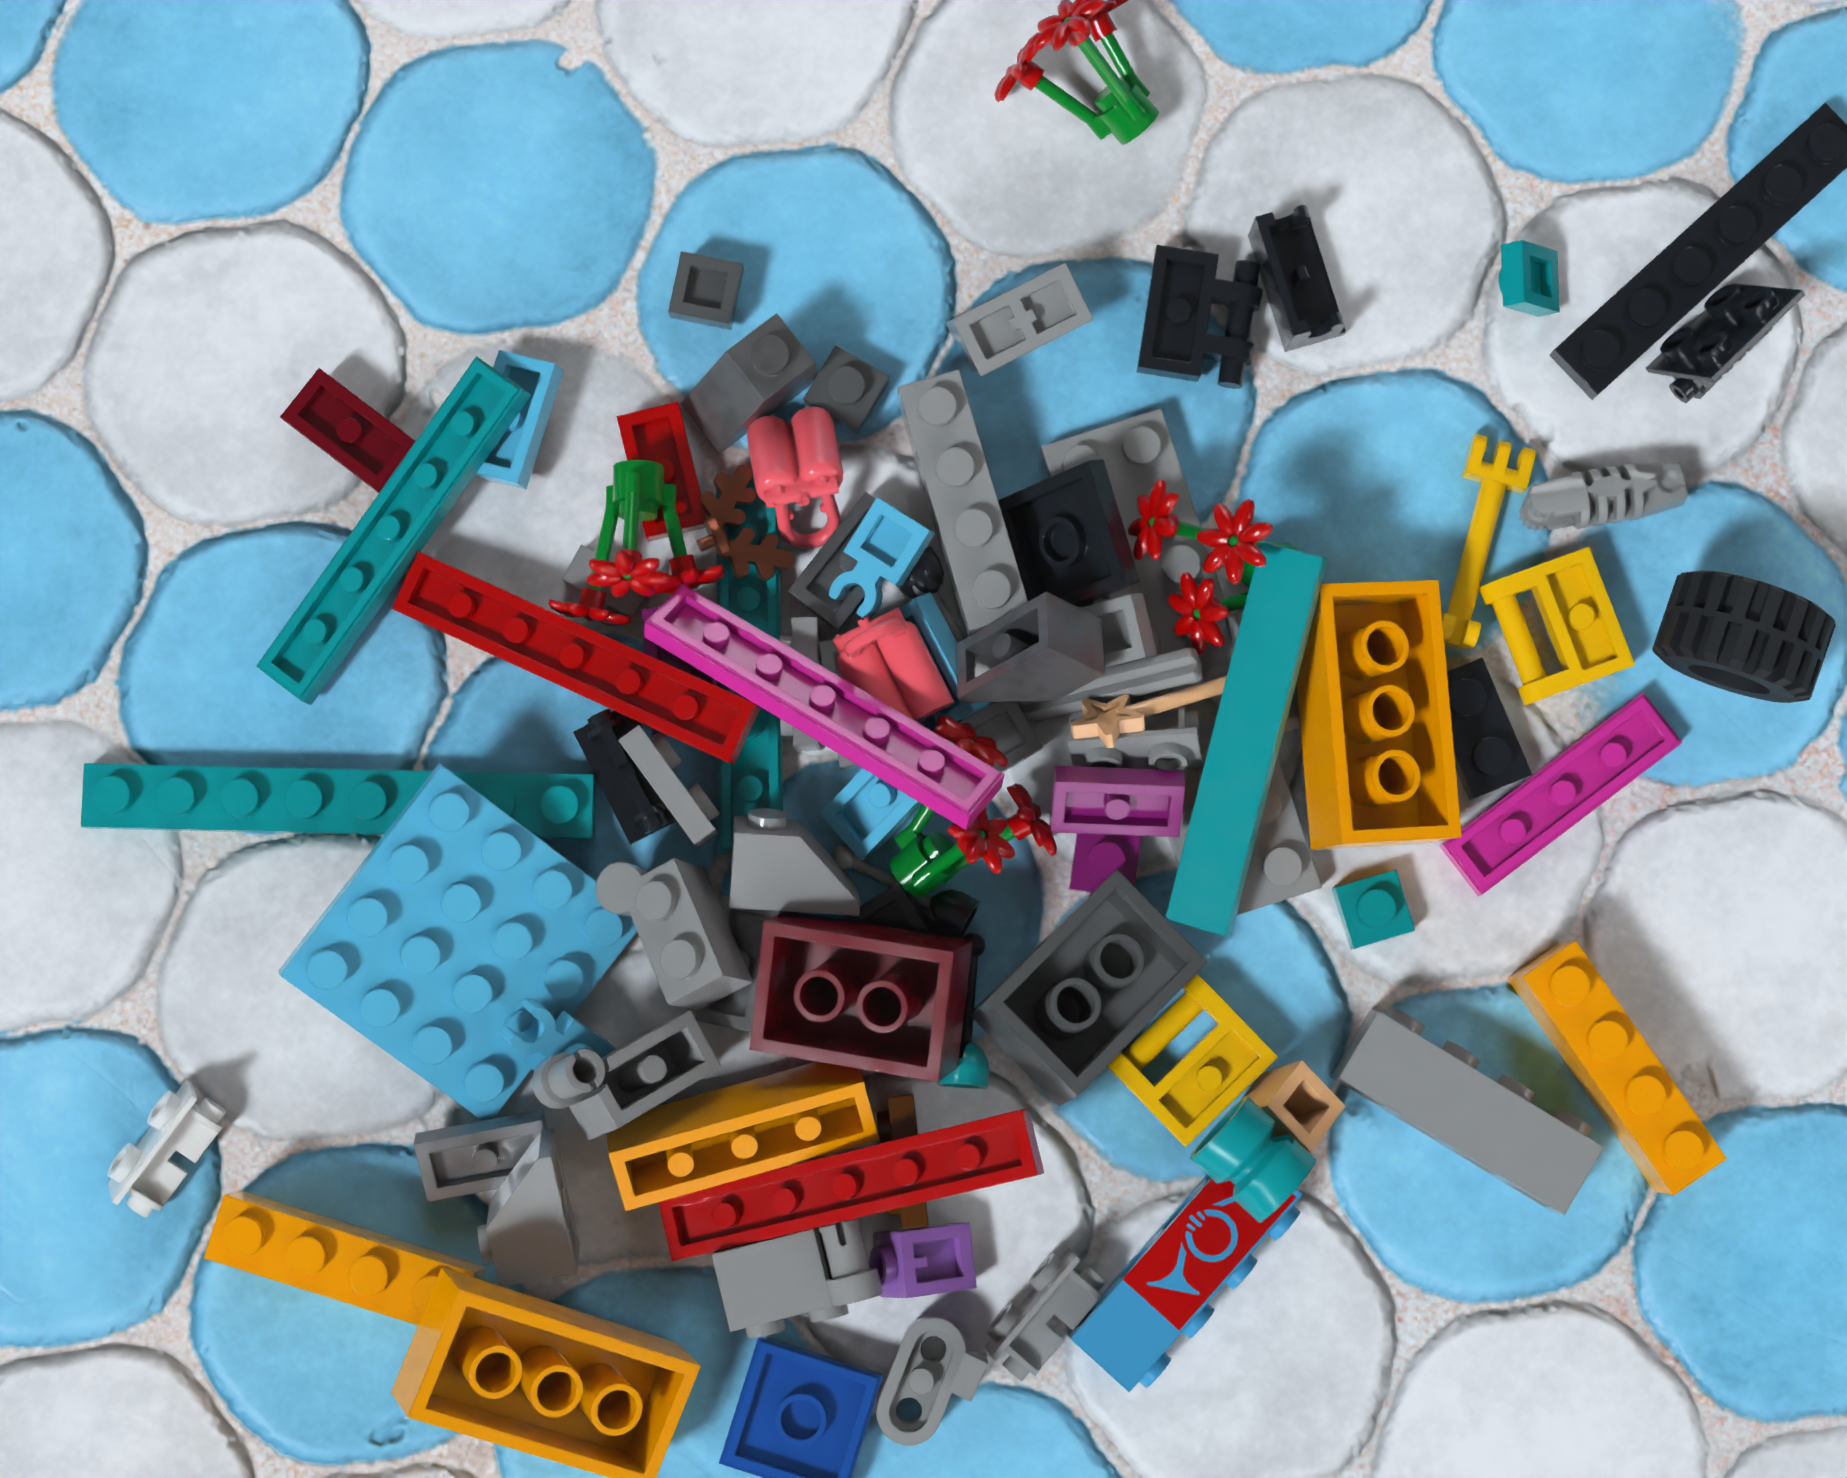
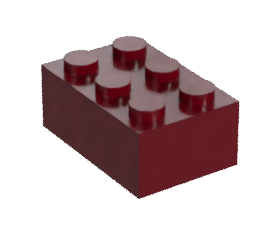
M785 911L763 922L749 1050L940 1082L958 1068L973 941L799 912Z

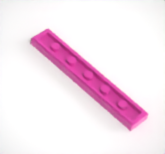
M684 584L645 622L644 637L965 830L968 829L1002 788L1004 773Z

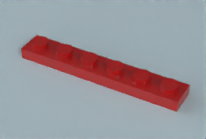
M419 551L391 608L732 765H735L761 708L747 699Z
M1029 1108L770 1170L658 1202L671 1261L673 1262L1044 1174V1169Z

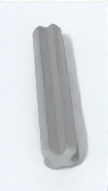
M1185 648L1105 668V675L1059 700L1018 701V705L1028 722H1037L1082 711L1081 701L1086 698L1106 704L1123 694H1128L1131 699L1199 682L1203 677L1201 660L1196 649Z

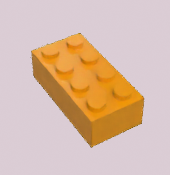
M1439 580L1322 584L1296 683L1311 850L1426 844L1462 837Z
M441 1267L391 1393L407 1418L609 1478H656L701 1365L677 1342Z

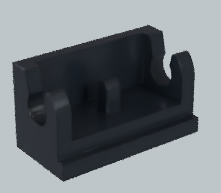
M1299 205L1293 210L1294 213L1276 220L1273 212L1256 216L1248 234L1256 263L1260 264L1261 279L1284 352L1339 337L1346 333L1343 318L1339 312L1306 205Z

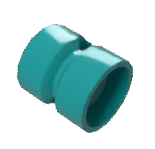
M1245 1096L1209 1131L1192 1152L1190 1159L1215 1183L1220 1184L1231 1181L1234 1184L1233 1199L1257 1222L1261 1223L1275 1212L1299 1187L1317 1160L1288 1134L1275 1138L1272 1135L1275 1121L1253 1100Z

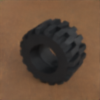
M1685 572L1676 577L1652 651L1672 669L1705 684L1771 702H1801L1810 700L1836 624L1835 620L1815 603L1780 587L1723 572Z

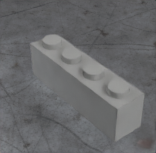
M958 369L898 386V405L967 637L1024 605L1028 600Z
M1394 1007L1390 1008L1387 1015L1380 1011H1369L1330 1077L1546 1209L1565 1215L1604 1148L1588 1138L1592 1127L1563 1109L1558 1108L1554 1116L1533 1105L1532 1101L1536 1093L1507 1075L1502 1074L1499 1081L1496 1082L1477 1071L1476 1068L1481 1060L1457 1044L1447 1040L1441 1049L1420 1036L1425 1026L1408 1014Z

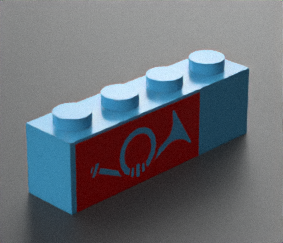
M1206 1174L1101 1293L1103 1297L1097 1301L1075 1329H1070L1067 1332L1070 1339L1128 1392L1138 1382L1145 1388L1149 1387L1170 1363L1171 1357L1165 1351L1180 1334L1183 1333L1190 1339L1212 1316L1215 1309L1208 1303L1223 1285L1226 1284L1233 1290L1252 1271L1258 1260L1251 1254L1266 1236L1269 1235L1276 1241L1295 1222L1300 1211L1294 1205L1303 1195L1298 1189L1267 1219L1259 1223L1233 1199L1234 1184L1231 1181L1217 1184Z

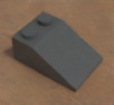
M1116 869L1027 955L969 1015L1058 1106H1061L1079 1096L1208 961Z

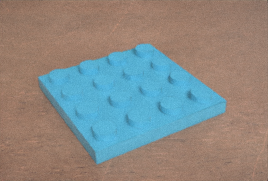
M439 763L280 967L278 973L282 978L483 1121L493 1119L531 1070L524 1062L529 1054L517 1051L500 1033L504 1025L511 1027L515 1032H524L530 1028L534 1017L521 1005L522 1001L525 998L537 1000L552 1014L554 1020L558 1018L563 1010L573 1016L637 930L631 916L611 913L601 906L597 900L595 891L597 881Z

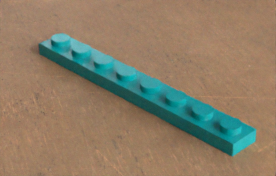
M84 763L81 827L87 829L384 835L433 771ZM451 771L540 839H595L596 776L594 774Z

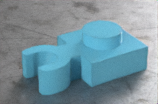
M877 497L843 551L857 560L858 563L853 571L844 572L833 581L829 596L837 601H842L851 587L860 585L864 590L865 598L856 614L862 618L867 616L871 618L881 606V585L886 579L894 585L902 587L935 532Z
M525 998L521 1003L534 1017L530 1028L524 1032H515L511 1027L504 1025L500 1030L504 1039L517 1051L529 1054L524 1062L533 1071L544 1060L561 1053L575 1054L577 1050L589 1049L603 1057L616 1049L608 1040L565 1010L554 1020L552 1014L537 1000L532 998Z

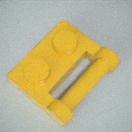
M1589 547L1479 587L1485 606H1493L1523 686L1517 689L1524 706L1635 665ZM1531 589L1563 671L1547 676L1516 598V595Z
M1197 974L1183 987L1185 993L1107 1066L1184 1147H1187L1278 1058L1259 1036ZM1202 1011L1206 1012L1216 1022V1025L1159 1081L1152 1085L1141 1071Z

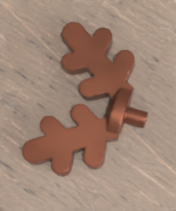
M738 466L731 478L727 473L719 472L716 474L713 484L721 495L720 498L717 500L712 492L705 491L699 499L701 507L708 516L704 521L708 535L696 540L699 550L703 552L714 547L721 560H730L733 573L739 579L747 576L750 571L749 564L755 565L758 576L763 581H768L772 578L774 569L788 570L794 563V555L788 550L776 548L779 543L776 535L768 534L760 545L750 544L755 536L754 531L751 528H744L735 541L728 539L722 526L739 527L746 518L742 510L733 509L735 504L751 505L756 498V492L752 488H746L753 475L752 469L749 466Z

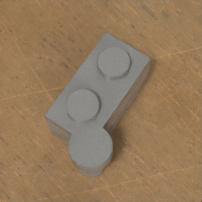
M673 858L649 872L639 866L624 862L610 864L602 870L596 883L597 900L604 909L611 913L632 917L668 1005L699 1011L753 982L704 867Z
M688 1010L658 1024L603 1057L589 1049L577 1050L575 1054L561 1053L552 1056L536 1067L532 1076V1088L535 1096L543 1105L551 1109L570 1107L589 1141L622 1127L722 1066L691 1010Z
M860 1217L713 1252L711 1255L730 1332L746 1329L748 1339L763 1337L785 1330L784 1318L809 1312L811 1323L826 1321L848 1314L847 1304L883 1294L877 1267L870 1268L859 1224L861 1222Z

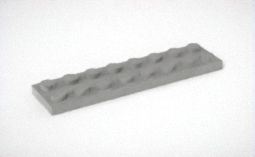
M1161 408L1041 446L1040 452L1049 478L1086 461L1104 459L1132 555L1137 537L1129 535L1127 529L1133 520L1142 518L1137 510V497L1141 494L1150 497V492L1155 482L1159 479L1165 480L1166 494L1173 492L1179 495L1178 502L1171 513L1176 514L1181 522L1201 527ZM1174 535L1171 539L1162 537V551L1158 560L1151 558L1148 551L1141 560H1136L1133 556L1140 579L1139 583L1090 603L1093 605L1128 594L1143 593L1157 654L1161 655L1185 648H1192L1190 633L1182 636H1177L1174 633L1175 622L1184 614L1175 611L1168 602L1170 594H1182L1180 577L1183 573L1189 572L1195 580L1197 587L1204 579L1212 578L1214 581L1213 596L1218 598V600L1225 597L1216 571L1207 573L1203 570L1205 559L1210 554L1208 547L1199 541ZM1226 618L1215 622L1224 637V645L1221 647L1214 646L1207 641L1205 652L1199 655L1203 677L1199 682L1131 698V705L1227 676L1234 645ZM1222 694L1186 705L1187 711H1199L1201 727L1199 742L1203 768ZM1278 756L1237 915L1322 888ZM1203 768L1184 769L1185 794L1180 836L1168 837L1177 866H1179Z

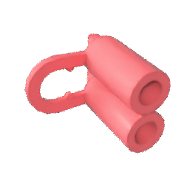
M806 407L793 415L790 424L776 416H763L756 419L747 429V442L755 489L758 496L766 502L767 508L775 507L778 530L784 541L793 547L801 549H813L823 546L840 525L841 518L834 494L839 493V487L843 482V467L833 418L823 408ZM821 497L823 503L819 505L820 511L826 512L827 515L825 526L812 534H803L794 530L790 524L794 514L792 510H788L787 504L797 502L799 506H807L810 502L809 499Z
M899 607L873 620H870L869 616L864 617V620L860 619L857 621L858 627L842 635L838 634L832 639L839 653L836 658V666L841 677L916 722L923 720L954 703L917 626L912 622L905 621Z

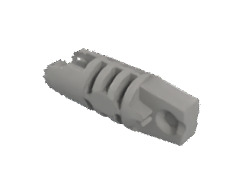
M1679 462L1628 463L1617 467L1609 466L1598 470L1591 469L1585 472H1572L1567 474L1566 477L1550 479L1547 482L1541 481L1539 484L1534 483L1533 487L1530 486L1525 497L1527 500L1523 501L1519 510L1521 514L1519 520H1522V525L1527 526V529H1534V531L1574 526L1576 529H1582L1606 523L1613 524L1625 520H1638L1682 506L1688 498L1687 484Z

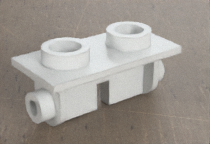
M188 1080L183 1083L176 1094L170 1090L167 1091L151 1110L147 1119V1123L151 1127L137 1146L131 1143L125 1145L108 1169L107 1176L111 1178L108 1187L112 1202L118 1205L128 1193L131 1196L126 1204L139 1215L147 1218L153 1209L161 1211L167 1200L187 1175V1171L169 1158L176 1150L196 1163L224 1127L220 1120L226 1114V1111L207 1097L204 1098L200 1105L195 1104L197 1096L192 1083Z

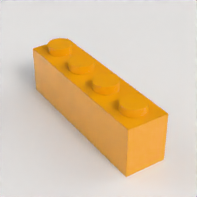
M1576 940L1556 944L1507 978L1654 1192L1674 1196L1727 1159Z
M823 1062L806 1064L653 1107L622 1127L606 1133L608 1155L625 1211L880 1140L861 1070Z
M246 1191L224 1194L203 1257L204 1259L418 1325L441 1267L482 1280L486 1269L485 1266Z

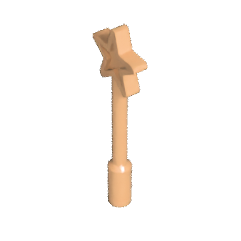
M1227 676L1132 705L1128 694H1123L1106 704L1087 698L1083 699L1081 703L1084 716L1071 722L1073 738L1082 739L1099 736L1106 748H1113L1120 734L1144 731L1145 717L1222 694Z

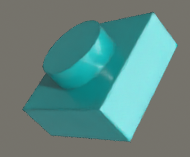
M1524 240L1502 244V268L1499 272L1498 281L1503 295V307L1537 317L1559 313L1558 251Z
M1396 869L1332 888L1351 950L1415 931Z

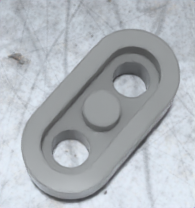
M936 1315L925 1316L913 1322L903 1335L880 1393L876 1409L877 1422L880 1429L887 1438L897 1444L905 1446L921 1444L932 1437L939 1427L952 1394L947 1390L966 1352L964 1336L958 1326L951 1320ZM931 1336L941 1338L946 1345L944 1355L936 1360L926 1358L920 1349L922 1342ZM914 1398L920 1403L922 1411L918 1418L907 1421L898 1415L896 1407L902 1399Z

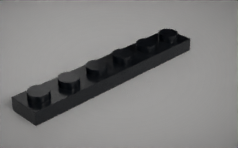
M1825 102L1556 347L1549 356L1593 400L1847 168V124Z

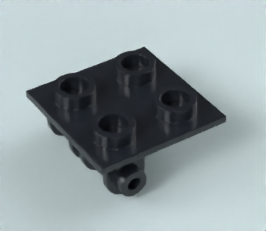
M1744 284L1727 285L1709 297L1704 305L1706 310L1689 327L1674 332L1663 342L1660 347L1662 353L1646 367V370L1649 373L1672 376L1675 380L1669 385V388L1680 401L1688 403L1693 397L1701 399L1722 378L1724 373H1728L1733 368V364L1740 361L1747 351H1750L1772 330V327L1805 296V293L1798 289Z

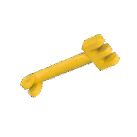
M1474 433L1461 477L1480 482L1481 484L1447 613H1442L1444 644L1455 649H1472L1477 643L1481 623L1473 621L1471 618L1505 489L1520 494L1527 490L1536 456L1535 449L1523 446L1517 458L1516 469L1508 468L1507 464L1512 443L1498 440L1491 463L1482 461L1487 448L1488 437Z

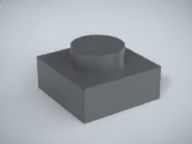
M681 251L668 310L670 318L731 330L744 273L743 263Z
M835 345L804 396V404L809 407L825 409L830 413L833 421L858 435L889 384L890 379L888 375Z

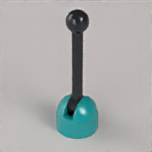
M968 933L962 939L973 941L968 977L970 991L966 994L958 1068L940 1082H937V1085L955 1088L987 1089L989 1080L988 1059L983 1050L972 1042L974 1020L969 1015L975 1007L978 957L985 950V941L977 933Z

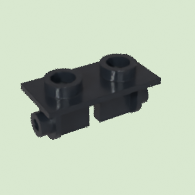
M606 709L587 719L589 724L573 732L630 845L677 822L618 741L638 725L642 728L640 722L616 711L611 712L610 709Z

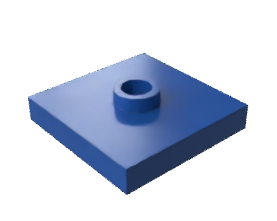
M766 1336L758 1337L719 1464L762 1478H851L883 1373Z

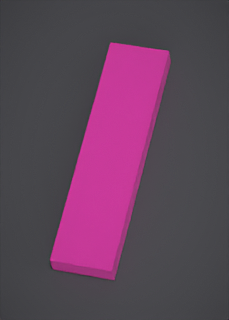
M1642 692L1461 828L1462 837L1445 840L1439 846L1476 895L1481 896L1683 742L1644 692Z

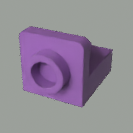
M952 1223L901 1231L873 1233L874 1248L870 1252L869 1265L870 1268L877 1267L883 1294L880 1295L881 1297L912 1298L977 1288L970 1223Z

